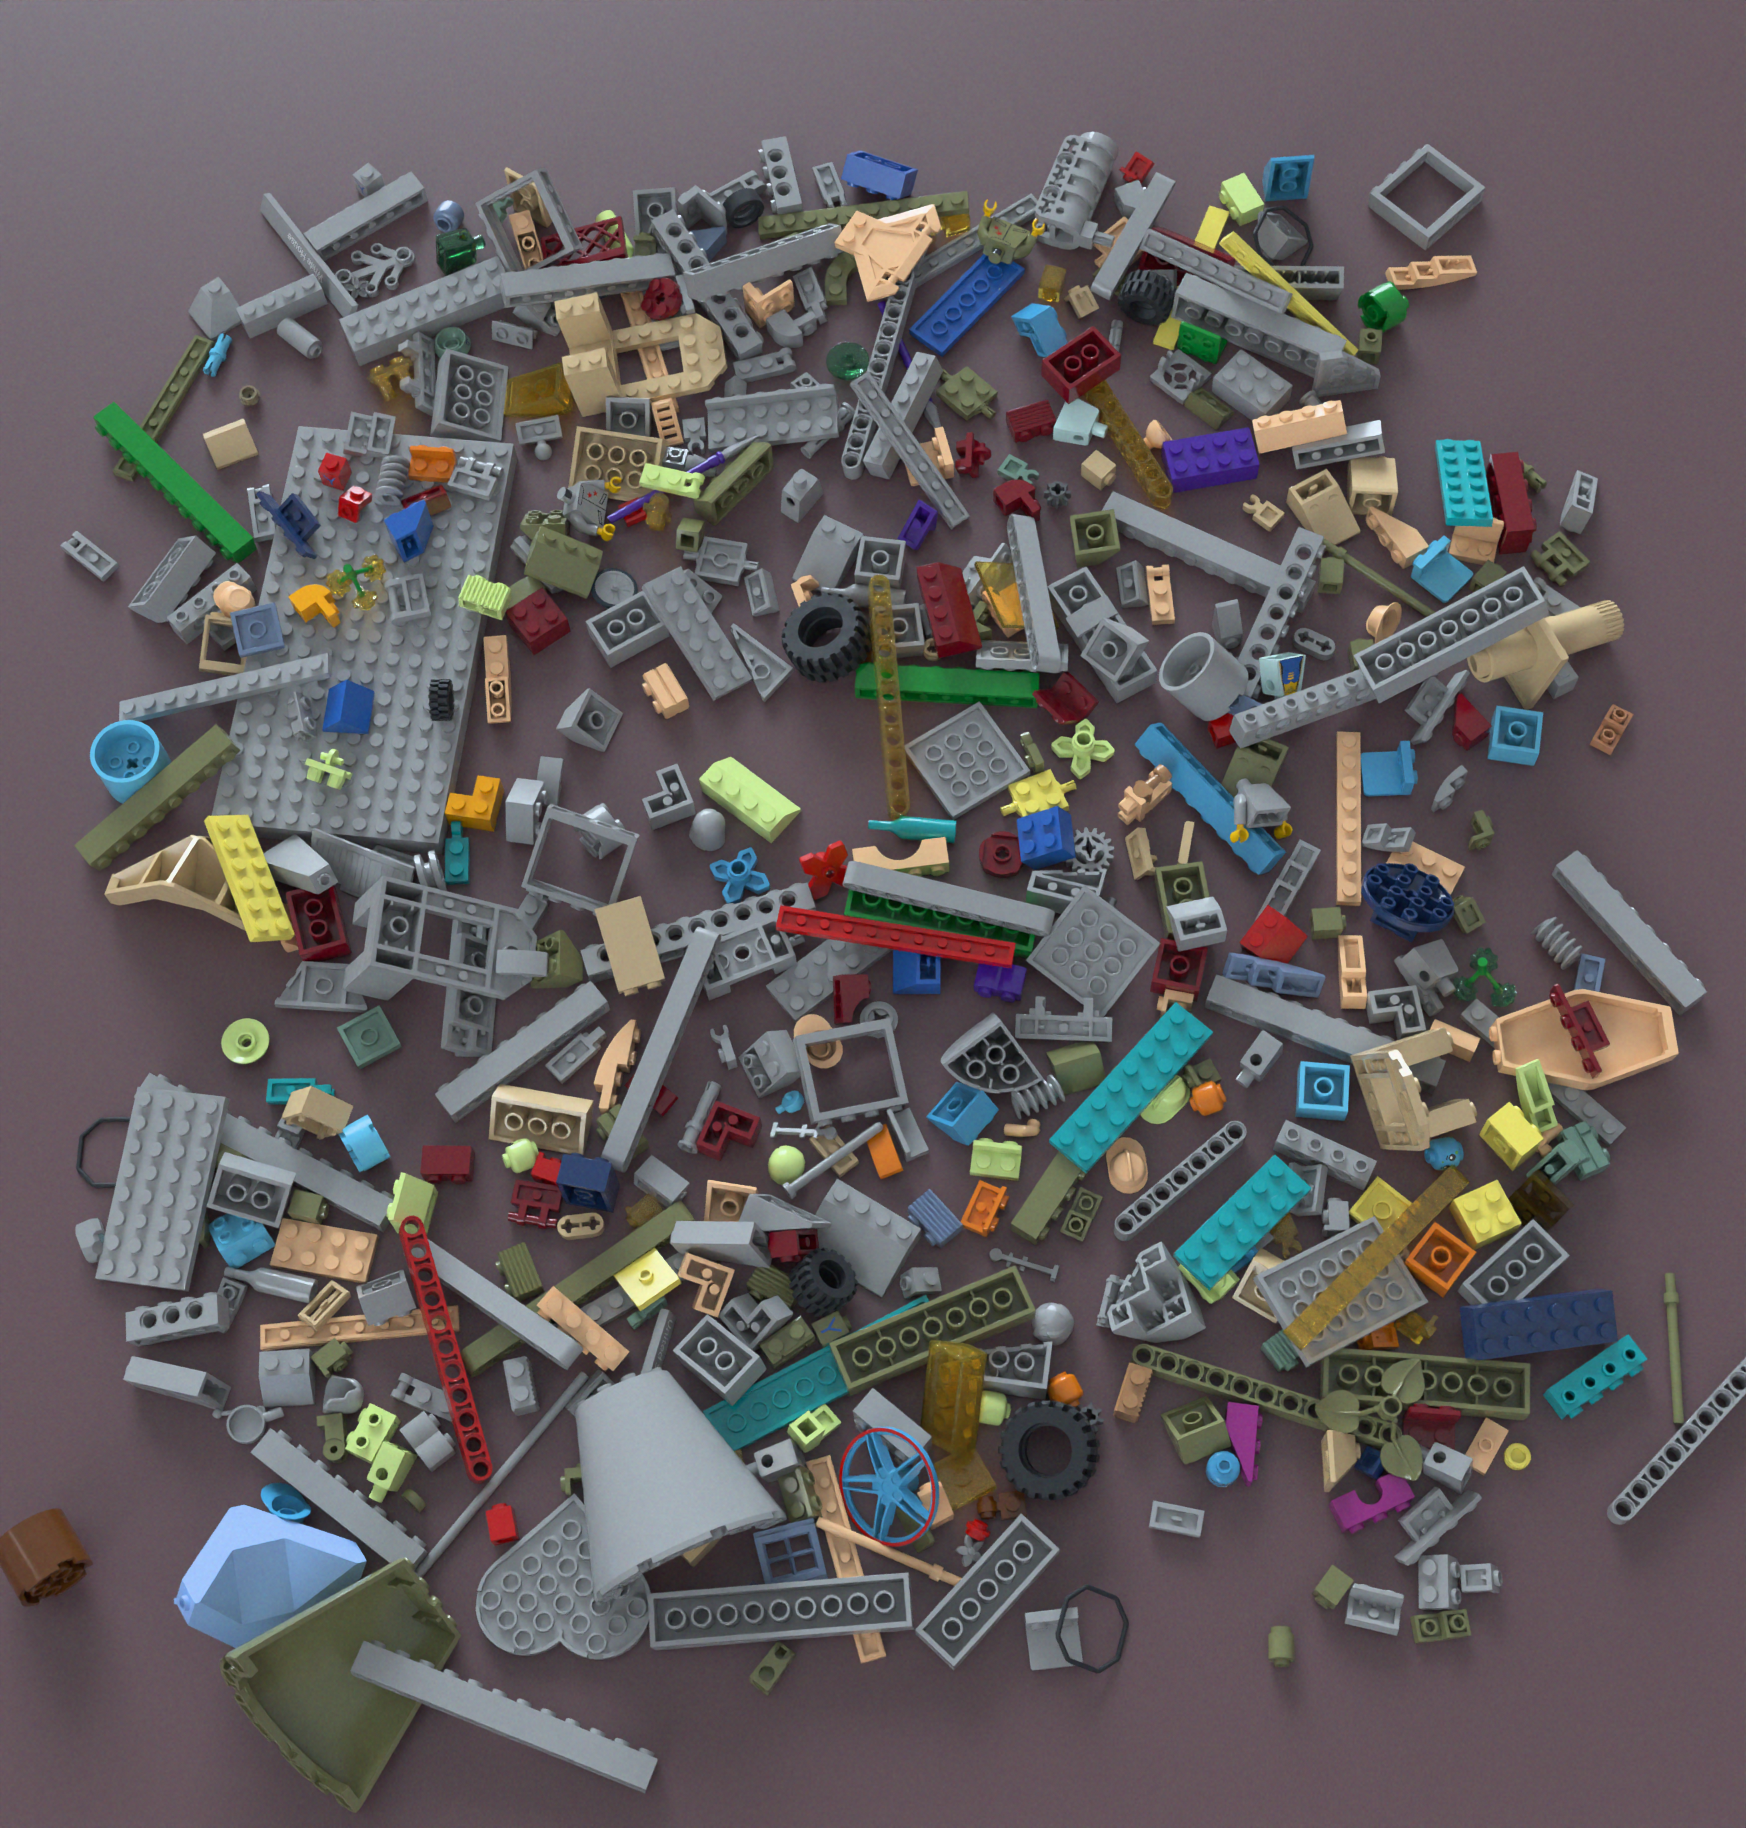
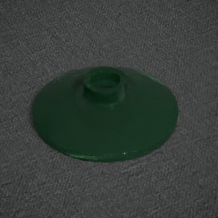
M843 342L830 349L826 357V365L829 372L836 378L852 380L862 376L867 371L869 355L861 345L854 342Z

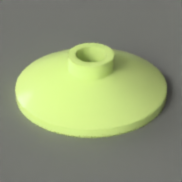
M245 1018L237 1020L227 1027L222 1036L221 1045L224 1054L229 1060L238 1064H250L259 1060L266 1053L270 1038L266 1027L261 1022ZM251 1041L250 1046L244 1047L245 1042Z

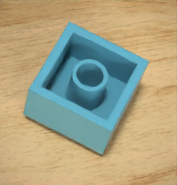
M1496 706L1491 721L1492 727L1490 730L1487 759L1534 766L1539 755L1543 712Z
M1301 1061L1297 1071L1295 1117L1345 1121L1348 1113L1350 1065Z

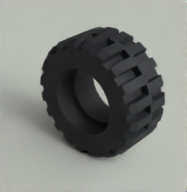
M822 593V596H812L811 600L807 602L804 600L800 603L801 606L798 609L794 608L791 612V617L787 618L784 624L786 628L782 630V646L786 655L802 676L812 681L826 682L830 680V682L837 681L839 677L845 678L849 676V672L852 670L856 671L860 667L859 664L861 662L864 663L867 658L866 653L871 650L873 633L863 612L851 598L838 593L833 595L831 593ZM834 628H842L839 635L829 644L822 647H813L817 638L824 632Z
M1058 1401L1033 1402L1024 1408L1018 1409L1015 1412L1016 1415L1007 1420L1005 1423L1007 1427L1005 1431H1001L999 1437L1002 1439L1001 1446H998V1454L1002 1456V1461L999 1462L1001 1469H1005L1007 1473L1005 1475L1007 1480L1013 1482L1016 1485L1015 1489L1020 1493H1026L1028 1497L1033 1499H1064L1083 1489L1089 1483L1090 1477L1094 1476L1096 1472L1095 1465L1100 1459V1455H1098L1099 1439L1095 1437L1096 1430L1094 1426L1090 1425L1087 1421L1089 1418L1084 1413H1080L1074 1406ZM1043 1426H1055L1063 1430L1068 1435L1072 1446V1456L1068 1466L1055 1475H1045L1036 1471L1030 1464L1027 1456V1444L1030 1436L1035 1430Z

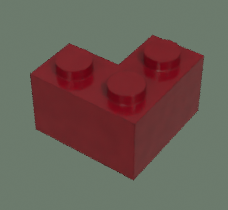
M715 1100L696 1143L698 1152L721 1161L730 1140L753 1148L762 1129L761 1118Z

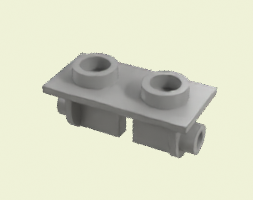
M504 320L492 321V340L533 349V339H536L538 331L534 330L533 327H518L515 324L504 322Z
M294 691V697H290L287 702L290 719L298 718L291 722L293 736L297 741L305 740L307 735L316 739V722L311 711L312 703L307 696Z
M1110 1275L1106 1279L1104 1296L1099 1315L1097 1316V1326L1111 1328L1107 1311L1111 1304H1116L1121 1295L1119 1290L1125 1281L1119 1279V1276Z

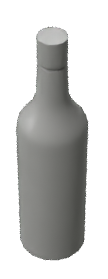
M853 584L844 589L822 587L821 596L822 593H831V595L838 593L848 596L859 607L873 609L874 607L906 604L907 592L904 589Z
M226 1267L224 1271V1276L245 1281L257 1292L308 1304L316 1297L318 1290V1280L269 1268L263 1267L254 1271H246Z

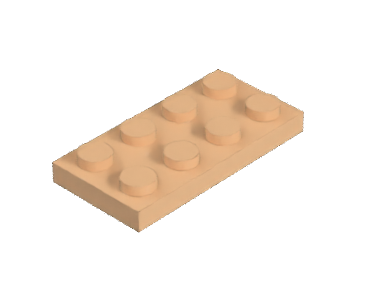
M283 1218L270 1266L272 1268L365 1284L368 1282L379 1236L377 1234Z

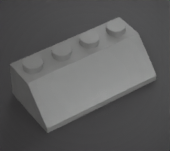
M197 536L179 538L129 604L128 608L156 623L168 622L167 617L174 612L178 604H182L187 599L189 589L200 581V574L203 570L211 566L213 563L212 558L216 552Z

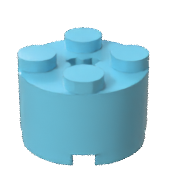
M368 1115L347 1125L342 1130L343 1133L339 1134L359 1172L366 1171L390 1158L381 1137L372 1125Z

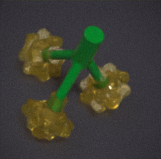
M376 554L364 558L365 562L361 565L362 569L354 571L350 564L344 565L342 572L335 569L333 573L327 574L328 581H326L325 585L333 595L337 593L338 596H343L345 592L351 591L349 585L353 581L357 593L356 598L352 600L354 609L370 610L375 606V601L378 599L377 592L365 591L364 587L360 586L357 575L364 573V576L366 578L369 577L372 582L377 579H383V573L386 572L384 560L382 558L378 559Z

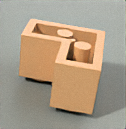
M685 1252L677 1276L700 1284L692 1308L718 1318L735 1270Z

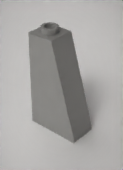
M297 834L292 835L263 853L273 880L315 894H320L338 883L329 863Z
M676 1221L674 1231L671 1233L670 1244L681 1255H685V1252L705 1259L770 1268L772 1260L768 1249L769 1238L755 1222Z
M135 1356L131 1357L123 1378L124 1381L135 1387L209 1408L221 1409L222 1411L231 1389L229 1385L207 1372Z

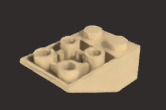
M1327 469L1289 488L1286 503L1306 530L1324 536L1326 540L1335 546L1361 532L1339 485Z

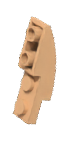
M507 636L483 637L488 724L511 722V671Z
M631 1019L617 1033L605 1051L598 1067L594 1086L597 1092H602L599 1103L601 1115L618 1104V1095L615 1094L617 1086L620 1087L622 1084V1072L630 1073L631 1065H635L637 1052L634 1051L635 1043H639L641 1037V1029H638L636 1020Z

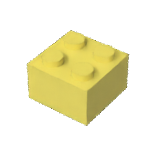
M1508 1102L1487 1119L1479 1135L1506 1165L1514 1171L1535 1154L1544 1138L1538 1127L1530 1124L1524 1118L1522 1110Z
M1498 1180L1453 1199L1449 1206V1210L1467 1243L1473 1250H1477L1515 1233L1522 1224Z

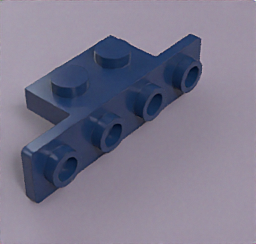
M258 491L256 495L261 500L260 505L271 513L273 522L282 527L285 531L283 533L284 536L295 544L297 553L304 558L316 559L318 555L307 540L318 530L321 524L300 497L292 493L279 506L271 495Z

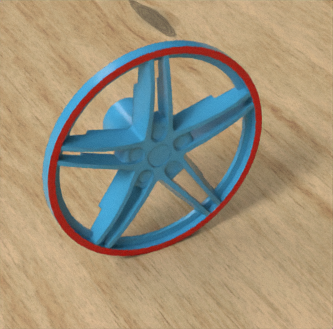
M893 1427L872 1428L860 1433L851 1441L842 1457L839 1471V1486L845 1509L852 1522L865 1536L885 1546H904L920 1539L933 1524L939 1505L938 1478L927 1452L912 1436ZM880 1435L897 1437L909 1444L917 1453L895 1468L887 1446H884ZM864 1441H867L876 1474L849 1476L850 1465L855 1452ZM920 1456L922 1459L913 1468L908 1467ZM924 1466L927 1469L931 1483L929 1512L922 1506L923 1503L912 1493L918 1488V1474ZM849 1482H872V1488L849 1486ZM850 1490L878 1495L873 1528L863 1520L857 1511ZM897 1506L921 1524L919 1529L905 1537L887 1536L889 1527L893 1523Z

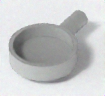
M242 1405L230 1413L226 1427L229 1435L236 1442L252 1444L263 1436L267 1422L285 1415L282 1407L262 1413L255 1406Z

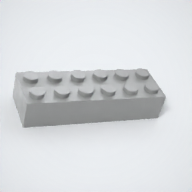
M1087 567L1047 586L1052 609L1081 652H1083L1097 627L1078 638L1065 618L1105 595ZM1119 614L1111 619L1112 621L1126 625ZM1144 651L1137 662L1118 682L1113 681L1090 663L1116 703L1156 683L1157 669Z
M1020 1514L915 1629L916 1635L950 1668L955 1670L1059 1555L1060 1549L1026 1517Z

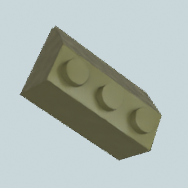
M540 526L531 542L524 574L587 599L600 567L603 551Z

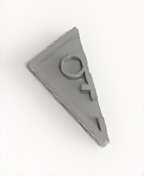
M733 623L731 633L762 700L766 702L794 672L793 667Z

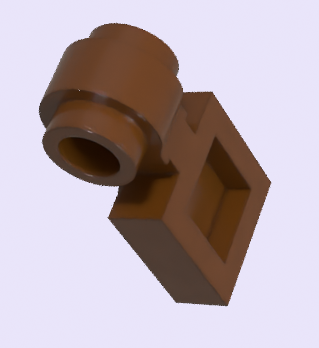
M1019 1491L998 1493L999 1502L994 1501L993 1496L978 1498L979 1503L976 1504L977 1513L981 1516V1520L994 1519L997 1512H1000L1001 1521L1017 1519L1020 1514L1027 1517L1024 1493Z

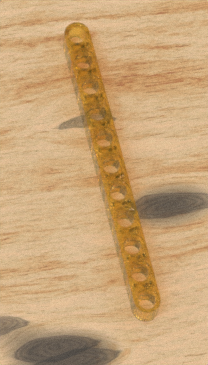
M878 574L870 579L867 595L887 813L892 820H896L902 816H907L910 809L890 583L887 577ZM881 585L884 590L876 591L873 586ZM882 606L886 612L879 613L875 610V607ZM884 628L888 631V634L881 635L877 632V629ZM887 650L890 655L883 657L879 654V651ZM884 671L889 672L892 677L885 679L881 676V673ZM889 693L893 695L894 700L887 701L883 698V695ZM891 715L895 717L896 722L889 723L885 720V717ZM893 737L897 739L898 744L891 745L887 742V739ZM897 760L901 766L892 767L889 761ZM899 782L903 788L895 790L892 788L891 783ZM900 804L904 807L905 811L896 812L893 809V805Z
M1452 1164L1283 1333L1301 1351L1470 1181Z

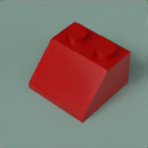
M1267 905L1239 943L1241 948L1252 956L1288 964L1308 936L1287 917Z

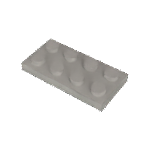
M981 640L982 648L977 649L976 667H981L984 670L1004 668L1007 671L1026 669L1030 672H1037L1032 669L1027 642ZM1058 643L1061 664L1057 673L1068 671V644Z

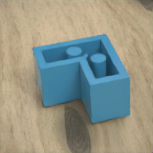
M1031 303L1011 316L1019 335L1030 337L1038 356L1047 357L1068 343L1066 340L1067 334L1057 320L1058 314L1051 306Z

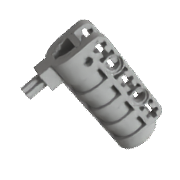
M1086 132L1081 136L1070 135L1064 139L1035 207V218L1038 219L1036 228H1041L1044 223L1047 225V231L1037 236L1038 242L1066 250L1076 249L1079 246L1091 250L1094 243L1109 248L1113 246L1115 236L1099 232L1098 223L1091 222L1093 213L1119 153L1116 143L1111 138L1098 132ZM1072 144H1074V145H1076V146L1073 147L1072 153H1071V152H1069V147H1071Z

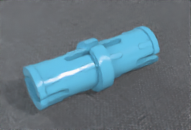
M220 334L214 348L210 349V357L203 368L205 374L209 375L211 371V376L215 377L221 362L225 361L226 352L232 343V338L228 335L224 339L225 334Z

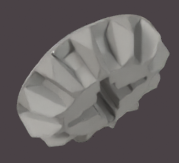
M881 1001L872 1002L862 1010L860 1023L875 1021L874 1013H876L879 1018H890L892 1030L895 1031L898 1015L890 1004ZM876 1033L868 1036L876 1037L877 1039H879L880 1037H884V1033Z

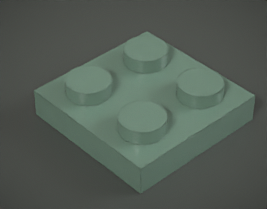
M380 1005L337 1027L359 1070L402 1047Z

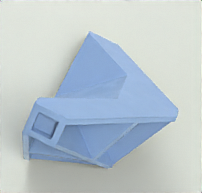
M246 1505L236 1506L228 1510L183 1577L177 1598H174V1604H177L188 1626L237 1648L361 1579L367 1560L354 1541L288 1519H282L276 1515Z

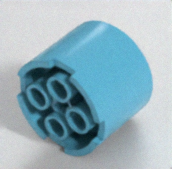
M134 720L118 721L104 728L94 739L90 750V760L94 770L113 798L122 804L172 762L155 732L146 724Z

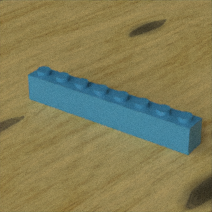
M1162 722L1150 724L1134 744L1139 749L1140 754L1148 759L1155 768L1162 764L1170 771L1172 778L1169 781L1172 783V788L1180 792L1186 798V803L1201 814L1203 821L1210 824L1216 830L1217 835L1229 843L1232 851L1248 863V867L1252 872L1258 875L1270 872L1286 851L1263 827L1247 828L1244 825V828L1249 833L1248 839L1240 843L1239 837L1237 842L1232 843L1230 834L1237 830V825H1234V797Z

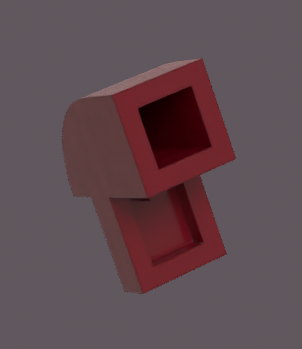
M1010 480L993 489V501L1005 517L1021 509L1026 516L1033 517L1035 522L1040 520L1041 506L1035 498V487L1029 482Z

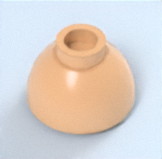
M1153 420L1148 425L1146 437L1143 439L1149 449L1154 447L1160 449L1163 442L1172 440L1165 428L1157 420Z

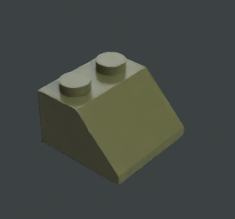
M1114 509L1070 516L1077 568L1099 565L1120 551Z
M1207 1396L1160 1414L1175 1451L1184 1465L1196 1462L1202 1457L1232 1446L1225 1421Z

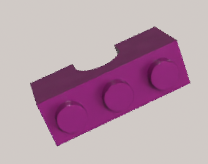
M1392 1474L1377 1479L1374 1485L1379 1494V1501L1376 1504L1369 1505L1363 1503L1358 1498L1355 1490L1331 1500L1328 1506L1342 1533L1350 1531L1351 1534L1357 1533L1365 1528V1523L1371 1520L1375 1524L1386 1519L1388 1512L1396 1509L1397 1513L1410 1508V1502H1412L1415 1496L1407 1480Z

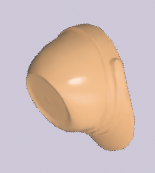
M223 582L214 591V601L227 618H231V612L255 607L251 591L234 582Z

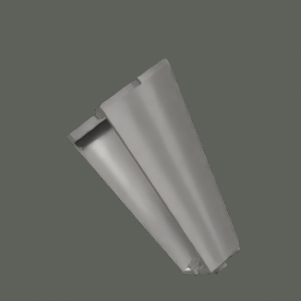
M661 1367L654 1368L638 1376L635 1373L627 1374L621 1378V1382L613 1386L611 1383L605 1384L597 1389V1394L577 1403L578 1408L575 1411L593 1593L597 1606L620 1596L621 1591L624 1589L623 1585L630 1584L642 1576V1573L725 1535L746 1531L752 1528V1526H755L756 1529L765 1530L787 1520L784 1511L668 1371L662 1370Z

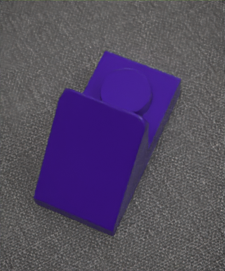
M918 500L897 539L906 541V545L914 550H919L927 533L936 529L938 511L923 501Z

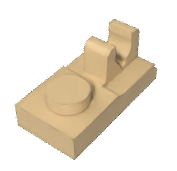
M1137 828L1125 837L1134 880H1139L1144 875L1154 876L1155 868H1157L1153 867V862L1157 860V856L1150 854L1146 828Z

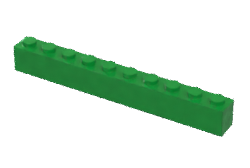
M112 402L93 416L96 422L95 429L102 437L106 436L109 439L110 445L116 451L120 450L124 459L129 464L134 463L139 474L143 478L147 476L156 491L161 490L169 504H175L178 507L179 513L185 519L189 518L199 533L203 531L208 542L212 546L217 545L226 560L231 559L235 564H239L257 550L254 538L115 402Z

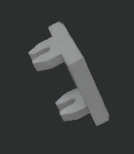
M1178 349L1174 353L1169 350L1166 358L1164 356L1161 357L1158 369L1150 376L1149 381L1183 405L1191 392L1201 388L1211 378V373ZM1181 363L1186 364L1187 367L1184 370L1176 371L1171 365ZM1194 370L1196 372L1195 379L1191 378L1189 380V374ZM1165 372L1172 376V382L1169 384L1165 382ZM1182 374L1186 377V381L1179 383L1175 381L1174 377ZM1176 387H1187V389L1183 390L1175 389Z

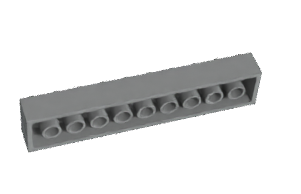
M909 1573L648 1594L650 1647L654 1650L914 1630Z

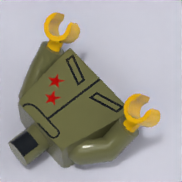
M987 199L983 206L985 214L981 217L977 230L980 244L984 246V255L989 256L990 262L998 264L1000 261L1011 264L1015 259L1028 256L1038 240L1037 236L1045 232V223L1041 228H1036L1038 219H1035L1032 223L1033 232L1030 234L1031 231L995 216L990 218L996 210L997 203L995 201L994 207L990 209L987 207Z

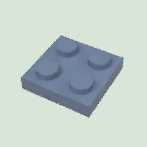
M275 602L230 613L237 648L241 658L286 648Z

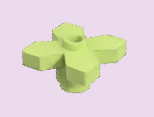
M1084 719L1075 726L1073 738L1061 736L1051 744V749L1059 758H1073L1071 771L1078 779H1082L1090 773L1091 759L1105 762L1114 756L1115 749L1107 740L1095 741V727L1088 719Z

